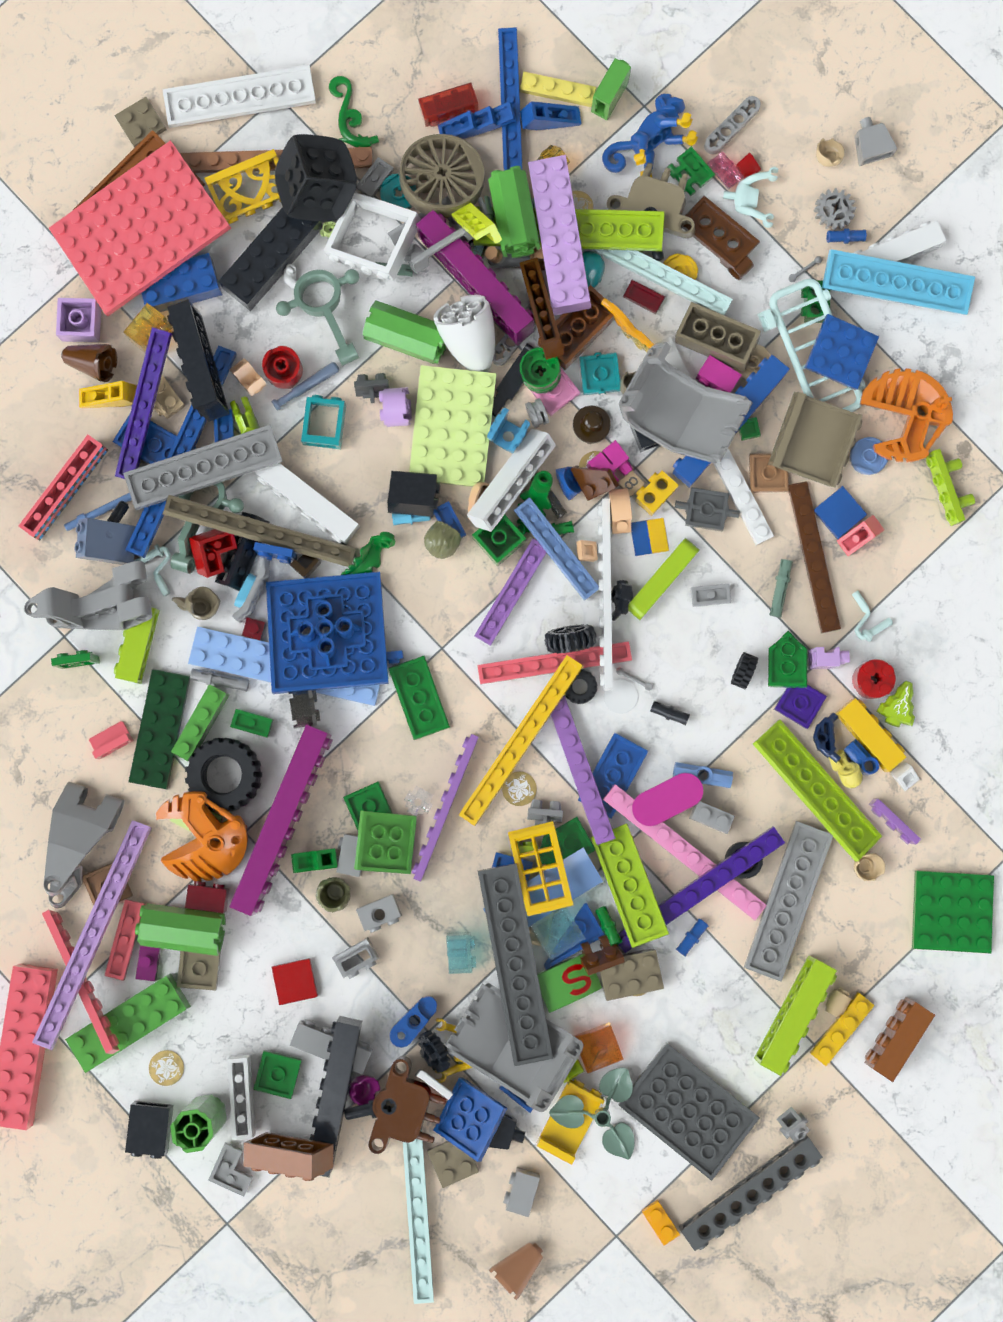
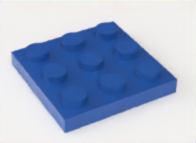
M827 314L804 368L853 390H858L879 336Z
M459 1077L452 1090L453 1095L447 1101L440 1115V1123H436L433 1131L477 1162H481L503 1119L507 1107L463 1077Z

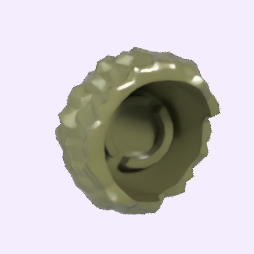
M436 521L425 534L424 544L432 556L445 559L456 552L462 538L460 533L448 524Z
M329 877L319 883L316 890V900L328 912L333 913L343 910L350 900L351 888L344 880L337 877Z

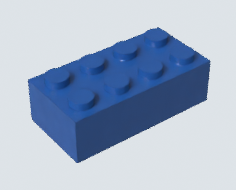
M206 253L189 258L143 291L141 294L148 313L153 315L167 311V307L187 299L193 304L222 296L214 262L210 254Z

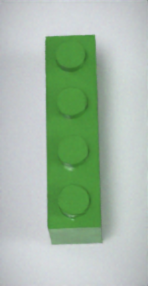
M209 684L171 752L188 761L189 757L195 753L194 750L203 744L230 695Z

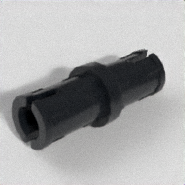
M655 700L650 710L652 713L665 717V720H673L685 726L690 714L674 709L672 705L669 707Z

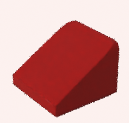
M749 152L737 163L735 170L745 179L761 171V168Z

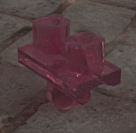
M723 151L707 163L728 190L744 177L735 167L734 162Z

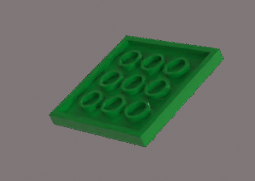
M915 871L912 949L991 954L994 875Z

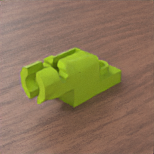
M241 397L246 410L245 414H241L235 400L230 402L241 434L260 428L248 397Z

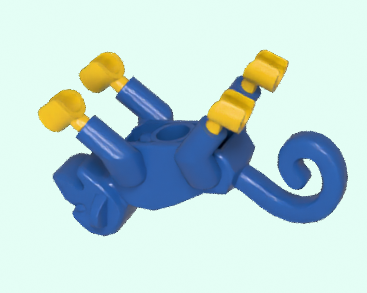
M671 94L659 95L655 100L656 111L645 118L637 132L631 136V140L613 143L604 150L602 162L605 168L612 173H618L626 167L624 155L615 153L617 151L633 149L636 166L644 164L645 169L648 162L654 165L655 153L653 150L662 142L666 145L684 144V142L690 146L695 145L698 139L696 131L690 130L687 136L683 134L674 135L672 133L671 127H678L680 125L683 128H689L693 119H690L692 116L690 113H684L682 118L678 119V114L685 110L683 99L672 97ZM613 153H615L613 155L614 160L618 161L617 164L610 162V157Z

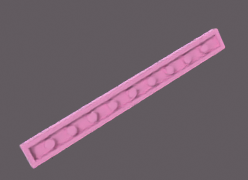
M614 784L603 798L606 803L699 877L716 866L715 863L663 822L655 826H645L639 823L632 812L634 799ZM732 879L717 890L753 920H756L766 907L764 902L735 879Z

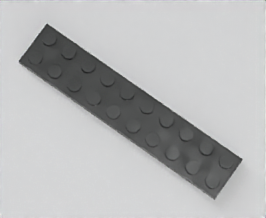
M513 863L477 870L514 1066L553 1059L517 864Z

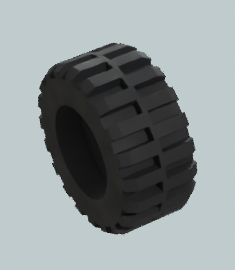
M214 738L211 741L204 742L201 747H197L194 750L193 756L189 757V765L185 768V772H187L185 783L189 786V792H205L210 801L228 812L246 806L257 795L256 792L261 786V763L257 759L256 753L245 743L231 738ZM230 757L241 768V781L237 788L231 792H216L208 784L207 769L216 758ZM205 803V805L207 806L208 809H211V810H213V811H216L215 809H213L212 807H210L208 804Z

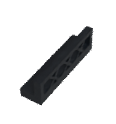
M242 512L241 516L270 523L269 521L254 514ZM234 535L237 548L226 552L222 562L224 572L217 574L215 582L240 591L245 579L250 574L257 553L253 550L255 542H262L242 537L241 542L238 544L241 536ZM228 572L227 577H226V580L223 581V578H224V576H225V573Z

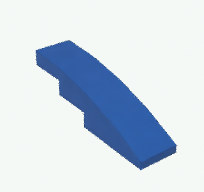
M509 101L495 108L488 106L475 113L471 111L463 113L439 124V134H448L465 139L516 121L513 104Z

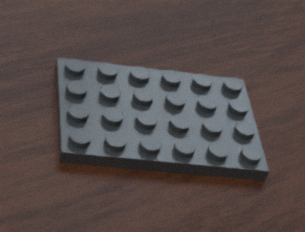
M667 1042L634 1083L631 1096L626 1101L618 1104L711 1181L760 1119L759 1116Z

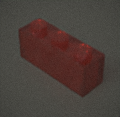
M472 82L418 99L425 127H435L441 122L450 120L468 111L472 113L479 111Z

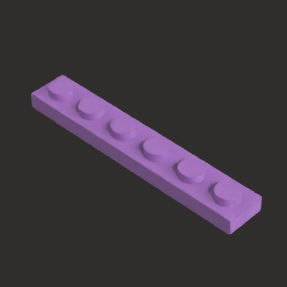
M534 538L474 637L489 646L492 645L547 553Z

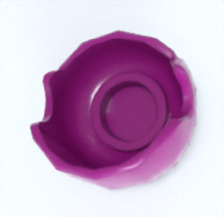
M369 1075L355 1077L349 1088L350 1099L357 1105L369 1103L370 1099L375 1098L376 1092L380 1091L379 1081Z

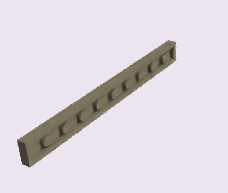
M168 495L163 514L265 544L293 549L297 553L348 567L353 563L356 548L172 495Z

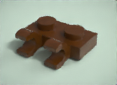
M606 935L598 937L601 942L599 944L601 950L594 953L588 941L580 944L583 949V957H580L581 964L588 976L625 962L624 956L617 944L611 946Z

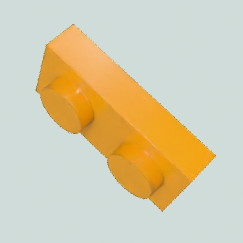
M658 1199L642 1209V1213L663 1246L680 1236V1233Z

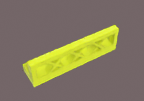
M471 202L451 214L453 219L475 240L484 235L495 244L502 240L495 224Z

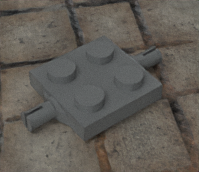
M693 487L690 489L688 501L681 502L676 500L674 508L685 510V526L721 532L724 530L727 516L739 518L740 510L729 509V493Z

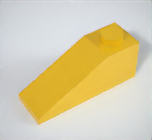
M119 381L79 389V407L133 405L137 385Z

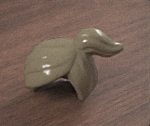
M204 586L193 589L186 598H172V601L180 609L188 611L198 620L212 618L217 613L221 602L218 595L210 588Z

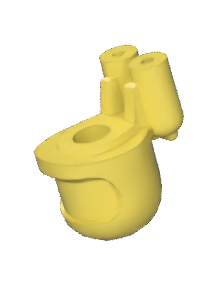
M838 750L836 753L841 759L837 763L829 757L832 769L836 772L838 771L840 780L845 787L851 789L858 787L863 780L860 766L857 763L848 762L844 750Z

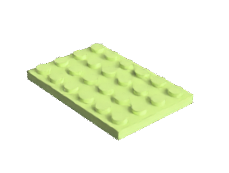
M421 365L409 472L437 474V482L473 487L478 482H485L489 447L487 435L491 427L496 373Z

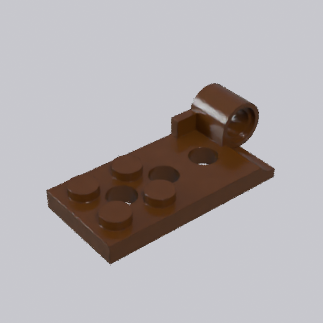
M703 196L685 215L690 217L695 224L696 231L692 237L718 257L720 263L728 269L735 279L741 280L754 267L748 255L760 241L707 197ZM703 218L711 221L708 225L700 223ZM685 224L682 228L685 231H689L692 226ZM722 230L724 235L717 237L714 235V232ZM731 241H736L738 243V246L736 248H730L728 246V243Z

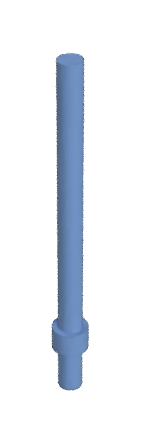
M130 493L87 514L82 513L78 515L76 519L64 524L65 529L69 531L75 528L79 519H94L114 509L119 501L126 503L131 501Z

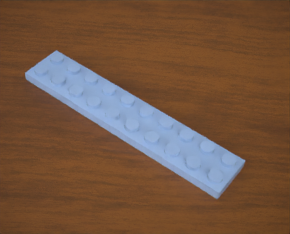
M197 627L188 664L271 683L268 642ZM380 685L310 692L375 706Z

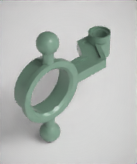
M349 269L339 279L326 270H312L305 273L295 284V299L289 302H278L276 305L277 313L281 316H287L291 309L300 307L311 316H325L339 346V349L335 350L341 365L344 366L359 359L353 343L346 344L332 314L340 302L341 286L347 283L356 284L359 281V273L354 269ZM315 282H327L334 287L332 299L323 306L312 307L303 301L305 289Z
M222 482L214 484L218 488L219 496L212 507L221 510L228 507L233 513H240L244 509V503L241 499H227L225 486ZM193 492L181 495L179 498L190 501ZM185 522L178 537L180 553H174L171 558L170 566L172 569L188 574L194 571L196 566L189 537L196 535L199 524Z

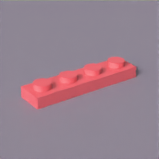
M125 899L104 976L122 981L125 980L137 937L135 935L136 924L140 923V909L142 905H145L144 903Z

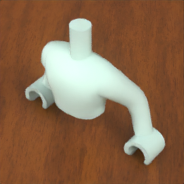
M772 167L767 172H759L746 177L738 183L735 192L724 191L723 199L734 200L735 210L738 213L762 220L763 226L766 228L772 227L773 223L768 222L767 219L772 220L774 218L773 214H763L755 210L758 203L759 189L749 185L762 179H768L772 182L776 181L778 177L771 173H778L777 167Z

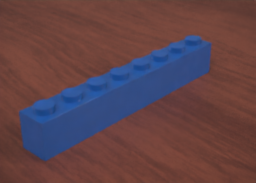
M771 355L769 359L765 357L758 365L760 367L758 372L755 373L753 371L746 379L748 382L744 388L740 386L734 393L746 396L752 402L748 413L743 415L745 418L739 429L790 370L774 355ZM685 456L683 459L679 458L674 463L673 467L675 469L672 474L690 488L711 462Z

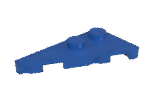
M587 903L583 904L544 963L546 970L582 950L581 943L588 941L589 944H592L599 940L598 937L605 935Z

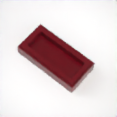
M631 280L623 298L656 315L665 296Z

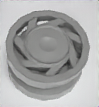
M540 398L535 399L533 403H525L528 416L534 428L539 427L542 423L544 425L549 423L545 407Z

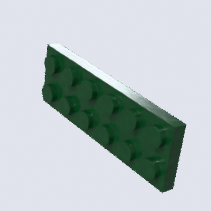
M152 669L129 783L168 790L175 756L171 751L179 737L190 676Z

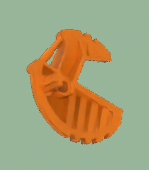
M901 368L895 369L891 374H889L890 371L882 374L879 380H877V377L873 379L864 389L860 405L888 410L906 415L908 418L901 437L874 444V452L888 460H892L891 456H893L896 462H903V458L907 462L922 460L929 455L928 451L953 421L952 397L947 395L938 381L922 371L916 370L914 373L908 368L900 372ZM917 409H922L925 412V416L919 415ZM928 426H938L933 433V437L924 448L923 443Z
M185 792L183 797H180L179 794L175 795L172 802L168 799L157 810L156 820L182 819L196 837V839L161 858V862L172 873L184 879H188L189 876L193 881H202V878L205 881H212L213 877L216 879L222 878V872L228 875L242 861L248 843L247 825H245L241 816H234L210 801L205 792ZM205 803L228 820L220 823Z

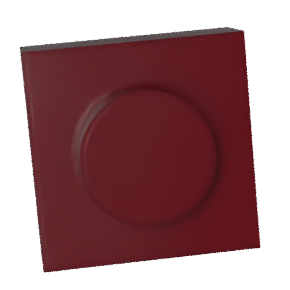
M247 617L242 636L261 641L266 622Z

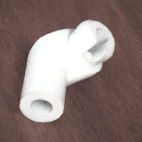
M288 264L284 269V282L294 290L297 282L296 267L293 264Z

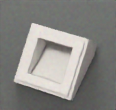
M902 762L890 773L904 791L920 780L913 767L906 762Z

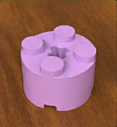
M408 387L387 388L379 391L380 402H383V409L380 410V419L384 421V425L387 427L411 425L409 420H412L411 399L406 397V394H410Z

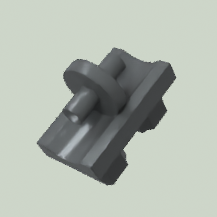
M377 373L375 380H368V375L365 374L358 375L357 381H354L356 397L370 398V402L375 403V398H379V391L389 388V382L386 379L385 373Z

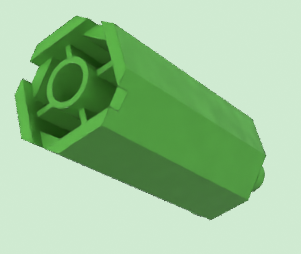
M513 166L509 170H495L491 172L488 182L497 228L502 238L500 244L503 256L508 257L507 254H511L512 258H519L534 253V248L537 247V250H539L541 246L526 171L521 170L520 166Z
M377 300L374 301L369 310L371 314L366 318L362 335L365 340L434 365L439 363L441 355L445 353L446 345L437 330L435 321Z
M149 903L141 906L140 923L136 924L135 935H138L137 942L140 943V946L219 955L225 936V930L222 925H226L225 913Z
M212 1094L193 1099L170 1126L172 1143L181 1147L185 1153L203 1151L227 1121L225 1104Z

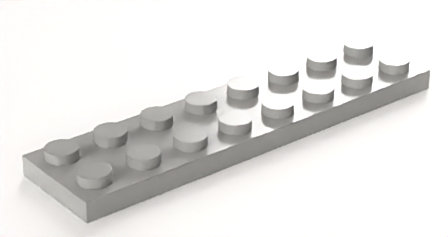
M267 425L123 474L134 508L139 510L166 501L168 495L178 497L283 462L271 425Z
M798 821L795 822L744 968L782 982L833 838L830 833Z

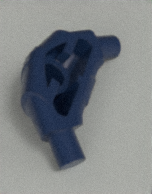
M832 713L828 718L824 717L816 725L813 741L817 751H820L824 756L830 757L837 763L841 757L835 752V725L833 723L838 719V716Z

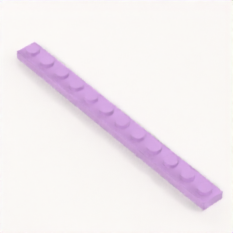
M132 820L32 1043L53 1051L152 829L150 826Z

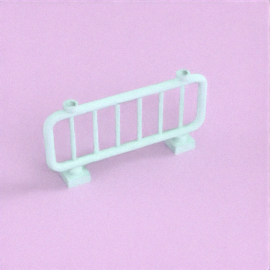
M809 278L776 291L770 298V309L757 315L764 332L778 327L803 393L814 398L810 387L828 380V378L823 377L808 384L803 372L805 365L801 366L796 352L813 345L815 340L794 348L789 336L792 332L823 320L827 314L832 315L827 302L831 299L830 292L827 289L822 290L819 282ZM808 286L814 289L816 298L780 313L777 306L778 299ZM819 301L824 315L790 330L786 329L782 318L783 315ZM863 379L858 390H854L856 396L855 403L842 409L854 412L861 407L862 389L865 388ZM847 387L820 399V401L825 402L852 389Z

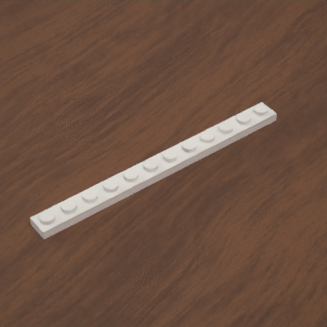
M669 336L657 342H667L671 346L665 360L675 369L692 378L671 337ZM725 447L727 451L721 462L713 464L737 510H740L739 514L755 545H758L774 537L730 450L728 447Z

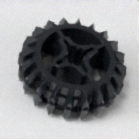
M576 624L548 631L545 634L544 641L548 652L557 654L571 653L593 647L596 644L597 636L593 626Z

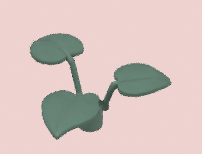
M627 1068L613 1069L602 1077L599 1090L608 1098L605 1107L598 1108L595 1114L583 1110L584 1104L582 1100L575 1095L563 1096L550 1109V1116L558 1124L567 1128L580 1127L584 1123L583 1114L595 1119L598 1126L610 1127L609 1130L604 1132L602 1137V1144L605 1150L612 1155L627 1160L631 1158L634 1150L633 1131L623 1122L618 1123L615 1127L610 1124L611 1116L608 1110L611 1098L615 1102H624L632 1094L633 1085Z

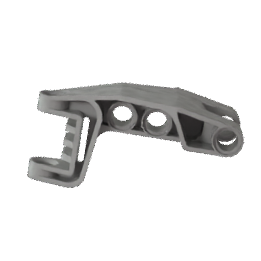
M134 561L113 568V577L110 581L89 595L80 598L76 593L55 587L46 588L25 603L24 612L33 618H46L47 623L56 628L127 630L152 618L149 598H134L133 589L147 581L145 563ZM37 604V610L31 613L32 606Z
M72 782L66 784L52 810L43 885L46 893L49 895L48 898L52 907H64L82 885V866L79 864L106 833L113 831L124 806L123 799L106 794L102 804L98 805L97 809L83 805L88 788ZM58 894L63 895L62 902L54 903L52 901L54 896Z

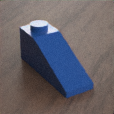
M531 101L520 111L523 129L547 130L580 126L582 124L579 106Z

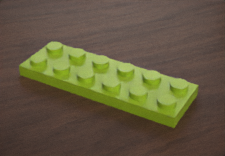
M626 823L612 829L616 839L599 845L596 844L594 836L591 839L632 948L669 935V931L630 828Z

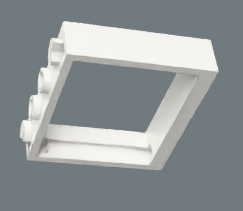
M355 192L344 214L338 219L324 252L328 259L332 260L335 264L340 262L350 269L358 268L367 275L372 273L382 280L389 279L395 281L417 233L416 223L421 218L415 211ZM357 207L406 223L386 266L338 250Z

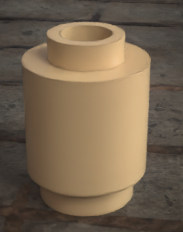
M842 988L834 989L826 1003L825 1011L839 1018L841 1014H844L852 999L848 997L850 993Z

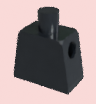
M505 1113L489 1148L508 1150L511 1141L523 1144L526 1132L515 1129L517 1119Z

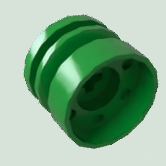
M543 348L531 349L522 357L520 373L525 386L530 391L545 394L552 391L559 384L561 368L557 357L546 360ZM540 369H543V376L538 374Z

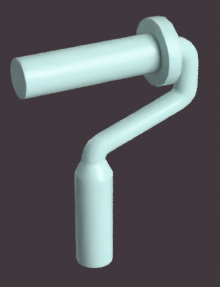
M156 544L154 545L155 549L148 552L145 558L139 557L134 561L145 563L158 555L160 557L164 556V551L166 558L154 570L153 574L162 595L167 596L170 592L158 572L170 560L171 554L167 547H160Z
M859 591L852 594L861 610L866 613L855 627V633L859 639H866L870 642L874 635L892 625L893 622L890 618H887L869 630H862L861 634L859 629L870 616V610Z

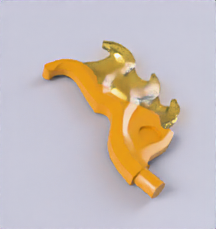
M604 298L601 305L614 315V320L621 327L622 333L628 339L631 338L640 350L643 349L647 353L650 347L654 345L644 333L636 329L620 308L607 298Z

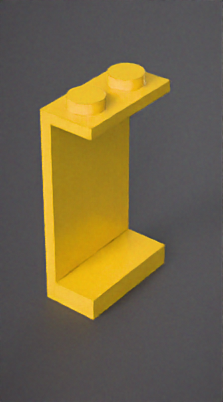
M574 1079V1081L569 1080L559 1099L566 1095H575L582 1100L584 1104L583 1110L595 1114L600 1104H603L605 1101L602 1093L594 1088L591 1090L585 1088V1084L577 1079ZM583 1114L584 1123L580 1127L567 1128L558 1124L550 1116L536 1142L537 1147L572 1165L575 1160V1153L593 1119Z

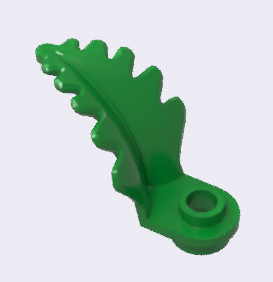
M548 471L538 472L532 481L530 489L520 493V498L524 501L531 498L545 517L546 513L543 509L551 508L547 495L553 484L552 475ZM518 519L517 523L521 525L517 528L520 529V532L523 535L526 532L530 533L522 520Z
M381 532L380 535L371 536L369 542L360 549L361 556L353 560L355 564L349 565V569H345L341 575L373 572V567L379 568L381 565V550L393 547L396 542L395 536L390 532Z

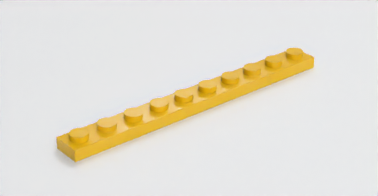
M566 655L459 813V816L473 826H476L584 667L583 665Z

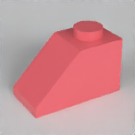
M872 515L837 540L846 555L849 556L883 532L884 528L876 517Z

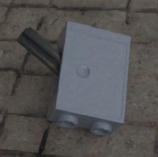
M119 501L107 521L92 518L79 519L76 526L75 558L119 565L134 562V554L127 552L125 549L136 526L119 523L129 509L128 503Z

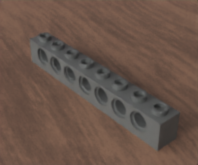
M807 1135L796 1143H791L679 1226L681 1233L694 1251L704 1249L709 1244L708 1241L723 1235L727 1227L738 1224L741 1220L740 1218L745 1214L753 1213L757 1208L756 1206L761 1202H768L776 1191L784 1190L791 1180L802 1177L806 1169L817 1166L820 1163V1159L823 1158ZM797 1155H804V1159L802 1162H795V1157ZM782 1166L788 1167V1171L785 1174H779V1169ZM766 1178H772V1183L769 1186L763 1185V1181ZM749 1190H756L754 1197H747ZM739 1201L740 1207L732 1209L731 1205L733 1202ZM718 1213L725 1214L724 1219L721 1221H716L715 1216ZM702 1225H708L709 1228L706 1232H699V1228Z

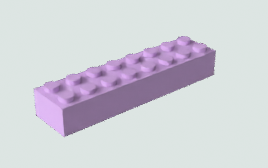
M566 155L528 162L553 314L559 315L590 309L591 302Z

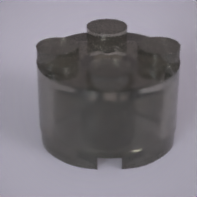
M316 690L288 692V695L292 694L293 698H289L292 721L296 720L297 722L296 725H293V728H303L306 725L316 726L317 721H320L319 709L315 710L314 703L318 702Z

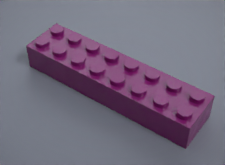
M434 210L416 223L418 237L427 248L456 231L453 227H449L446 224V219L442 214H437ZM459 238L433 254L470 295L485 297V300L490 304L493 320L517 346L534 332V315L532 312L520 305L522 303L516 295L512 296L508 292L509 288L507 285L495 278V272L490 267L487 269L484 266L483 259L478 254H473L470 245L465 240L462 241Z

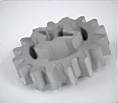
M835 188L833 193H831L828 189L826 195L822 193L819 197L820 199H817L815 203L817 206L814 212L818 214L815 219H821L819 224L825 223V229H828L829 226H832L833 231L836 230L837 226L843 229L844 224L848 226L851 222L850 220H853L855 216L853 213L856 207L852 205L855 200H849L851 194L845 196V190L838 193L837 188ZM837 205V207H836L837 210H836V212L833 214V212H834L833 209H834V207Z

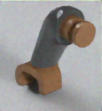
M490 246L485 251L488 263L498 269L520 267V262L537 257L541 270H546L542 246L539 250H537V247L534 248L533 254L519 258H512L511 254H507L508 257H504L501 247Z

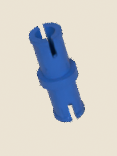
M845 228L842 231L828 230L826 240L827 243L843 242L844 244L857 241L865 242L867 234L865 229L849 230V228Z
M698 919L693 928L685 933L686 937L676 950L686 957L694 944H698V939L709 925L703 920Z

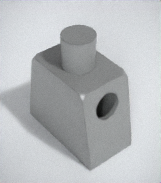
M871 117L862 119L860 121L862 129L858 130L855 136L859 166L892 157L897 150V146L885 124L873 125Z

